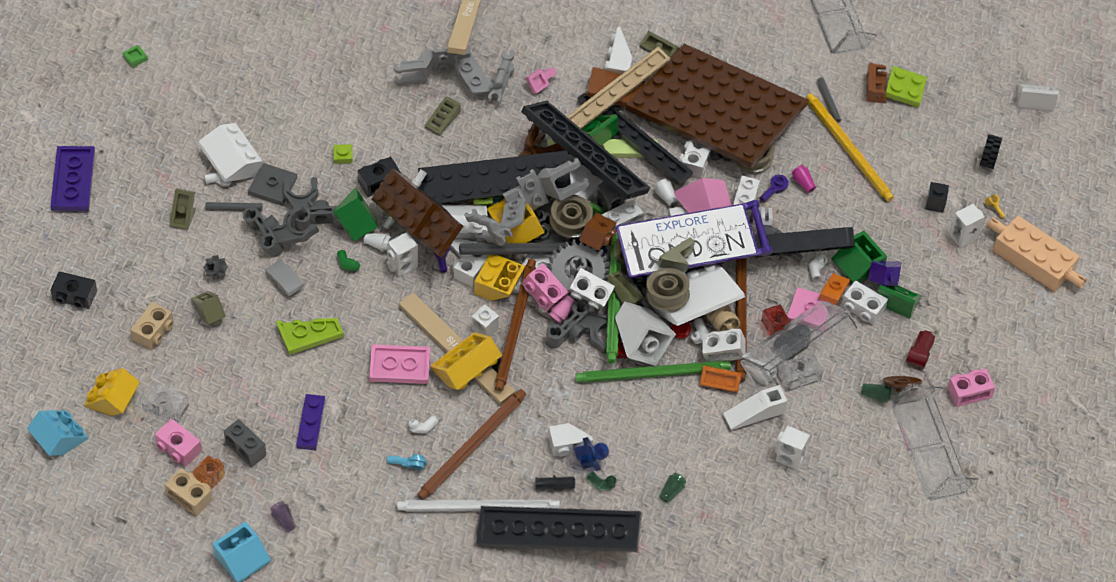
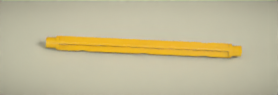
M812 93L808 94L806 99H808L809 105L818 117L821 118L822 122L882 198H885L887 202L892 201L894 196L889 187L878 176L877 172L852 143L831 114L828 113L820 100Z

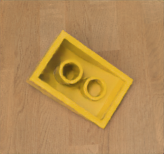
M505 198L487 208L492 219L498 223L503 218ZM526 204L523 223L510 229L513 236H505L507 243H527L545 233L529 204Z

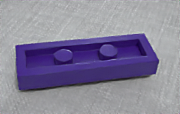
M305 395L296 443L297 449L317 450L326 401L325 396Z

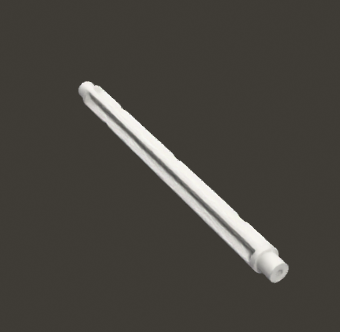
M551 499L398 501V511L470 512L481 511V506L560 508V501H551Z

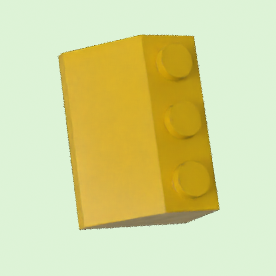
M473 332L430 365V368L449 388L460 390L466 387L467 382L472 378L479 377L485 368L497 363V359L502 354L491 336Z

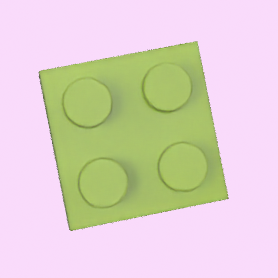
M892 66L884 97L919 108L927 77Z

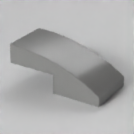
M281 260L265 269L266 275L274 280L278 288L288 296L305 287L299 277Z

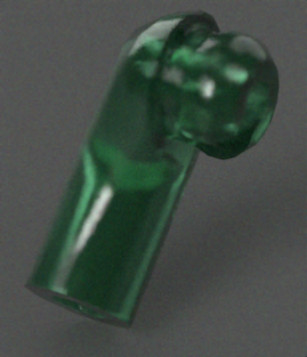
M594 471L590 472L586 477L599 490H611L617 483V479L614 476L610 475L606 479H601Z

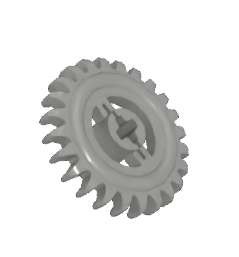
M573 240L570 247L568 242H565V249L559 245V253L553 250L555 258L549 257V261L552 264L548 263L547 268L550 269L567 291L580 268L587 271V261L592 266L593 275L608 281V276L606 275L610 274V270L607 269L610 263L606 262L607 255L602 257V249L597 252V249H591L589 245L584 246L581 241L577 245L575 240ZM569 261L571 278H568L564 270ZM577 282V287L580 290L587 289L585 282Z

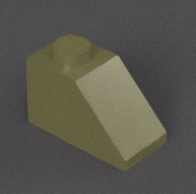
M206 291L191 298L203 322L215 325L220 323L222 318L226 317L218 295Z

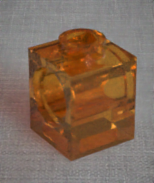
M210 455L192 471L196 479L201 483L204 482L209 485L211 490L225 477L224 464L219 459H214Z

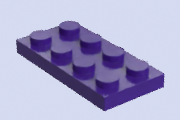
M57 146L50 205L51 211H89L95 146Z

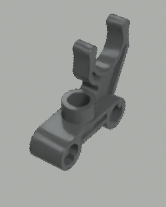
M316 177L310 179L312 189L305 195L292 193L290 191V180H283L284 198L290 207L294 209L298 204H301L306 210L294 222L297 231H303L311 224L332 223L334 228L338 230L344 229L333 213L337 206H329V203L325 200L315 201L319 196Z
M298 204L294 209L286 213L282 225L278 223L273 215L265 218L256 207H248L243 212V219L253 229H261L264 236L260 244L271 256L280 255L284 245L307 241L319 232L315 224H311L303 231L294 230L296 218L306 212L301 204Z
M577 300L572 305L570 318L562 326L552 324L547 328L545 343L550 348H558L569 337L576 342L585 332H588L591 345L596 347L602 354H605L607 344L599 339L598 332L603 328H607L608 316L590 312L587 302Z

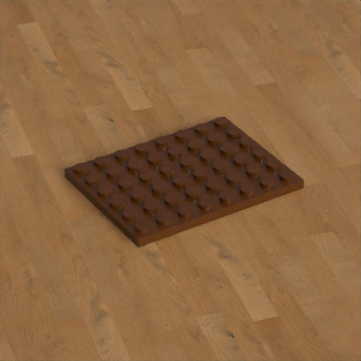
M684 43L673 54L670 62L658 70L626 104V110L752 168L808 105V99Z

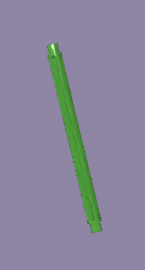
M615 234L611 241L610 274L618 271L621 272V264L613 257L615 241L618 239L617 234ZM614 289L608 300L606 356L607 362L610 364L616 363V357L618 356L619 329L615 317L620 310V299Z
M712 361L603 371H583V373H575L576 382L589 383L702 374L703 365L731 370L730 361Z

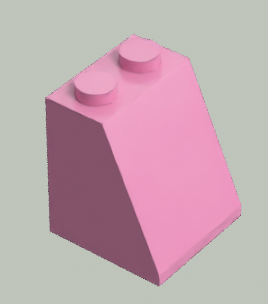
M701 178L674 191L675 197L688 213L731 206L725 180Z

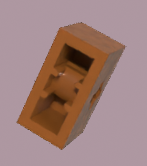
M596 213L585 225L579 241L600 250L603 246H607L610 240H613L616 234L615 226L617 223Z

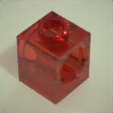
M781 304L763 310L761 321L771 338L781 337L789 332L790 320Z

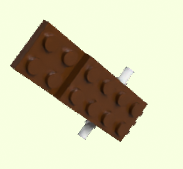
M391 169L371 199L389 216L383 226L390 230L395 221L398 222L411 235L417 237L436 255L443 258L464 226L421 189V182L427 175L425 171L420 169L417 176L411 180L404 174Z

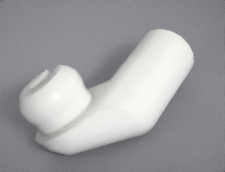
M218 172L204 175L206 184L216 182L223 187H228L232 182H224Z
M825 255L817 256L809 264L812 281L821 280L820 270L828 261Z
M698 318L693 322L697 331H695L694 335L691 334V340L695 344L702 343L703 334L708 333L702 318Z
M431 416L424 423H419L418 420L412 419L408 425L411 432L426 434L438 424V420L435 416Z

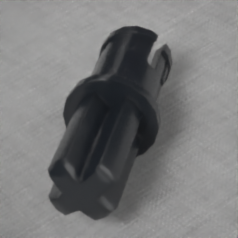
M556 475L543 478L535 477V483H544L536 484V490L554 489L556 491V489L575 488V477H556Z

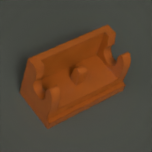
M869 62L866 80V102H887V97H884L887 87V72L878 71L886 70L885 65Z

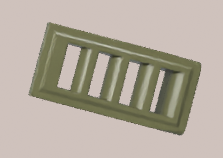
M446 96L425 124V128L440 136L461 113V104Z
M620 271L612 273L607 277L610 283L615 286L614 290L622 304L629 302L639 306L644 300V296Z

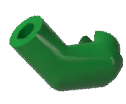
M345 250L337 252L339 265L342 269L347 271L359 270L360 263L354 259L347 258Z

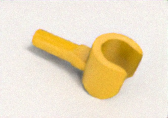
M991 195V198H985V204L993 206L1001 219H1003L1005 215L998 204L999 196Z

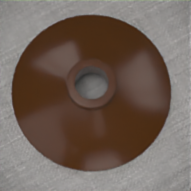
M890 376L883 378V383L896 388V392L907 393L909 388L921 385L922 380L909 376Z

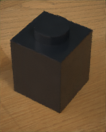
M935 182L930 183L925 210L944 213L949 185Z

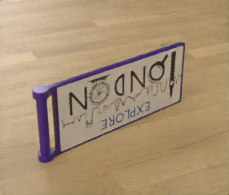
M752 200L737 205L617 225L616 232L629 278L651 275L656 270L662 269V267L657 265L659 257L690 237L695 242L692 254L685 258L689 264L688 268L772 254L773 249L772 246H769L759 211V201ZM746 210L752 211L762 245L760 249H757Z

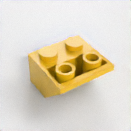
M489 255L474 281V294L491 301L510 297L525 269V265L498 255Z
M124 368L101 373L96 377L93 389L86 395L87 399L84 406L110 416L122 414L140 381Z

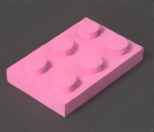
M372 345L369 382L428 384L430 347Z

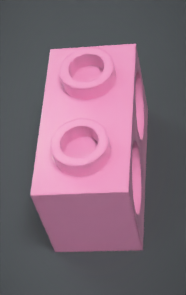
M544 263L521 282L525 290L533 296L538 305L546 312L568 293L566 288Z
M976 369L967 374H957L951 377L947 389L955 406L959 407L992 398L995 386L987 369Z

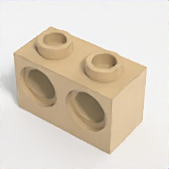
M152 302L130 329L132 340L152 350L155 345L161 342L166 331L171 330L173 327L172 312Z
M182 468L164 484L166 495L195 516L213 500L210 486L204 482H199L194 474L189 471L186 472Z

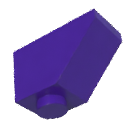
M872 261L868 280L881 285H898L902 262Z

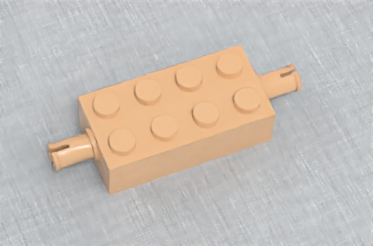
M1017 216L1007 226L995 219V217L989 220L987 227L999 234L996 238L993 252L1053 292L1065 280H1069L1080 289L1084 286L1087 278L1074 271L1080 258L1078 254L1020 216Z

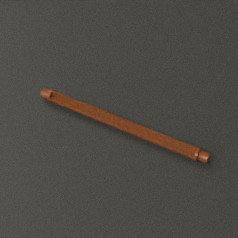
M747 258L736 260V284L745 294L744 298L736 301V316L740 320L738 329H741L745 337V359L736 360L735 371L742 373L740 382L745 381V375L747 374Z
M528 259L522 281L536 269V261L534 259ZM522 284L519 289L497 378L495 379V390L500 392L503 391L504 386L507 384V377L529 295Z
M519 389L516 393H513L421 487V490L417 493L419 499L424 500L427 496H430L504 421L526 396L524 390Z

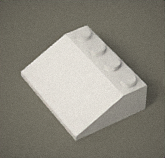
M717 264L704 265L702 269L692 270L687 273L690 283V298L680 310L662 311L653 306L652 310L657 315L679 326L745 297V294L723 267Z

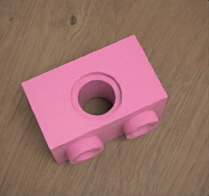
M172 418L155 433L158 449L162 452L166 451L176 463L180 462L185 467L202 452L201 441Z

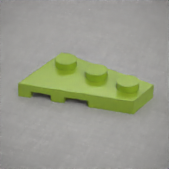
M321 318L303 322L301 320H293V322L284 323L282 320L276 321L277 329L289 355L344 337V332L337 318Z

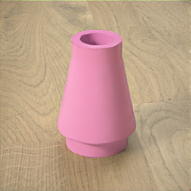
M566 294L563 299L551 308L549 315L561 324L563 320H566L575 300Z

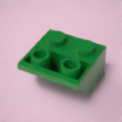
M865 231L854 235V248L839 249L831 259L847 279H850L852 284L855 280L861 283L869 278L872 261L887 260L886 254Z

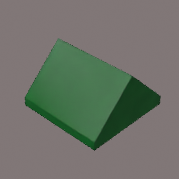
M616 114L599 116L582 130L589 136H592L598 144L603 145L617 134L618 117Z
M354 188L333 211L352 241H356L378 228L376 216L357 188Z
M880 285L878 289V294L888 299L887 309L909 319L922 298V295L899 285Z

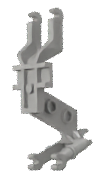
M433 46L434 51L425 50L417 60L402 61L400 67H397V64L393 65L395 73H403L400 80L397 76H394L395 84L402 86L425 83L428 81L433 67L435 71H447L453 69V64H455L457 71L472 94L489 93L488 102L491 103V99L497 97V105H500L505 87L509 82V76L514 72V65L511 63L514 60V51L510 50V55H506V52L502 51V62L494 79H490L485 75L470 52V47H467L465 55L448 53L447 49L438 50L437 46Z
M575 158L573 163L568 161L556 168H545L538 175L532 169L529 174L522 178L520 176L516 177L519 186L503 193L505 206L500 223L488 218L486 215H479L476 209H472L471 214L466 212L464 216L467 222H475L488 228L489 233L483 230L481 235L475 234L476 241L478 243L487 241L488 243L503 246L506 243L505 236H513L510 229L523 223L526 204H529L531 209L535 210L549 202L546 195L558 200H564L588 188L590 184L587 178H584L582 183L576 181L565 188H557L555 185L557 178L580 167L581 164L578 158Z

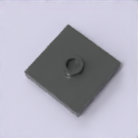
M263 163L248 189V195L283 206L285 202L283 180H290L291 191L298 176L296 173Z

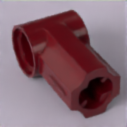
M927 330L919 332L914 346L910 348L906 363L922 369L925 368L930 355L929 352L935 340L932 332Z

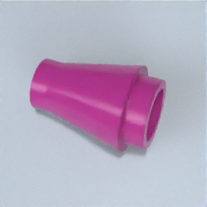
M800 165L792 171V178L807 193H811L816 189L817 186L814 184L808 167Z

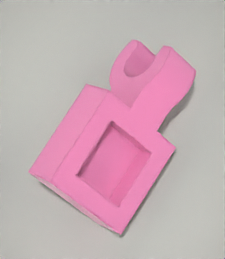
M554 67L551 69L547 68L544 71L537 69L525 77V80L532 93L536 94L550 85L548 79L556 75L557 72Z

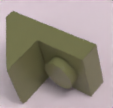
M180 188L175 189L169 226L189 229L196 208L193 207L194 191Z
M691 237L662 254L657 265L662 268H675L686 272L689 264L685 258L692 254L695 242Z

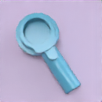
M413 454L409 458L389 455L387 457V463L401 464L409 469L424 470V466L427 465V460L424 459V456Z

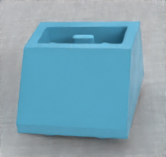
M66 410L38 411L27 428L49 456L64 455L88 439L84 429L76 423L71 413Z
M246 521L212 543L215 558L235 582L243 581L271 562L258 535Z

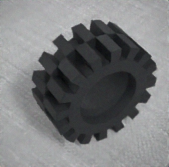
M988 134L979 166L994 170L1002 137Z

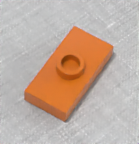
M832 273L821 291L819 299L837 306L850 283V279Z
M703 365L700 385L738 393L742 373Z

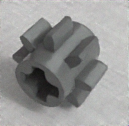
M214 255L212 258L205 259L206 264L203 268L207 273L206 276H212L213 280L226 276L225 271L228 266L225 258L219 259L218 255Z

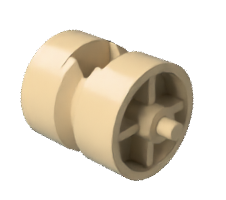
M729 305L705 314L717 332L738 329L740 326V320L732 312Z

